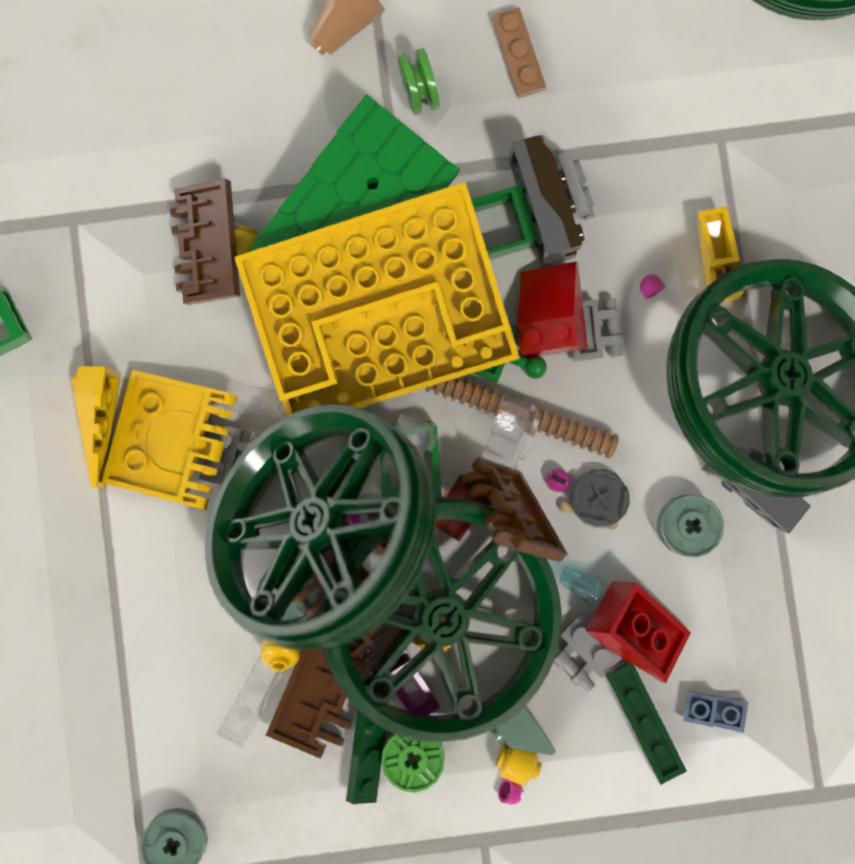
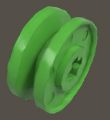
M425 49L415 50L416 64L411 65L406 53L397 55L404 90L413 115L422 113L421 100L425 98L431 110L440 108L436 82Z
M391 733L384 744L381 763L385 776L393 786L402 791L416 793L427 790L438 781L443 772L445 753L442 742L414 740ZM408 753L419 754L418 762L413 763L412 759L407 761Z

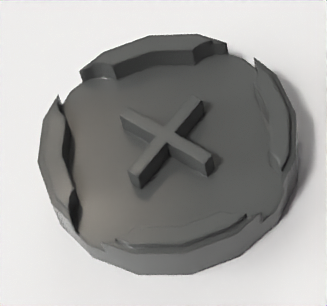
M594 469L583 474L574 483L570 493L571 506L575 515L584 524L594 528H606L616 524L626 514L630 504L627 486L624 485L616 473L606 469Z

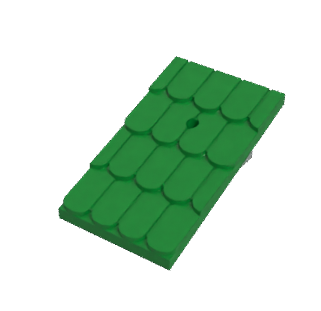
M366 94L313 162L312 167L278 208V212L255 239L249 251L261 249L448 188L459 174L460 169Z

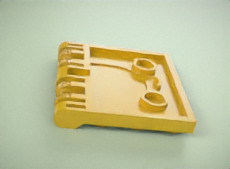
M132 370L101 483L207 510L210 498L191 494L189 490L191 488L212 493L213 487L209 484L192 482L195 470L210 476L217 474L218 469L197 464L198 457L220 463L225 442L206 438L204 435L205 431L227 436L228 429H225V427L213 426L207 423L210 413L226 419L232 418V411L212 405L213 402L235 407L237 395Z

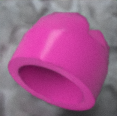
M654 274L646 275L640 283V290L645 299L655 296L666 288L660 277Z
M553 469L546 476V485L554 492L564 491L570 483L569 475L563 469ZM554 474L565 480V484L562 485L552 480V475Z
M504 779L498 788V798L502 803L509 805L518 804L522 800L520 797L521 792L524 793L522 785Z

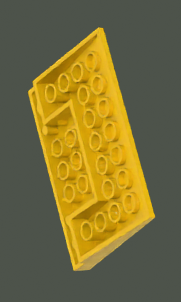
M466 182L234 257L280 401H283L287 416L303 409L328 404L346 405L359 409L520 359Z

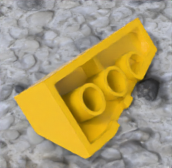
M78 366L77 373L73 375L72 389L75 391L74 398L90 486L105 489V484L101 483L111 448L121 374L103 366Z

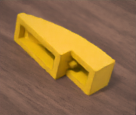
M727 206L698 211L697 213L701 255L707 286L726 272L737 268L740 262ZM744 290L727 297L723 302L739 300Z

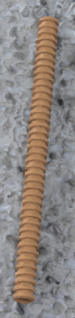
M464 377L426 387L427 392L433 390L435 395L441 393L443 398L451 397V401L460 400L462 405L465 402L469 404L468 407L470 408L476 406L478 411L484 409L486 414L494 413V417L503 416V420L511 419L513 424L519 422L521 427L527 425L528 429L532 430L535 428L538 433L546 432V436L554 435V439H559L560 437L565 443L570 441L571 445L575 446L578 444L581 449L587 447L589 452L595 450L597 455H602L603 453L608 459L614 455L619 442L618 434L616 433L610 435L608 430L602 432L600 427L594 429L592 424L586 426L584 421L575 422L573 417L567 419V415L559 416L557 411L551 413L548 408H545V410L540 409V405L532 406V402L526 404L523 402L524 399L520 398L518 401L513 395L507 397L505 392L499 394L497 389L491 391L489 386H485V388L480 387L481 383L477 382L475 385L472 384L470 379L464 381Z

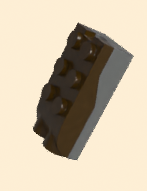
M542 135L512 142L508 161L516 186L521 185L538 238L536 250L542 268L575 258L577 250H580L585 238L581 225H576L573 214L576 213L573 198L571 196L567 197L564 186L567 185L564 170L562 168L558 169L556 160L551 150L546 146Z

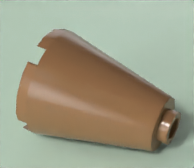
M325 0L309 33V36L313 39L310 45L322 56L325 52L331 55L380 17L385 8L378 0Z

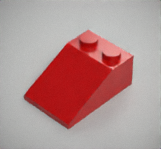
M577 261L521 272L518 312L521 355L528 357L546 356L588 349Z
M624 581L611 582L585 630L605 648L662 683L667 682L691 634L683 624L636 582Z

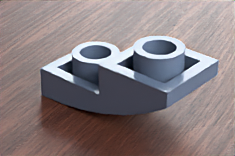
M688 691L683 721L744 733L749 703L717 695Z

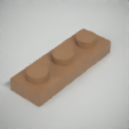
M520 7L492 15V23L518 99L544 91L546 84Z

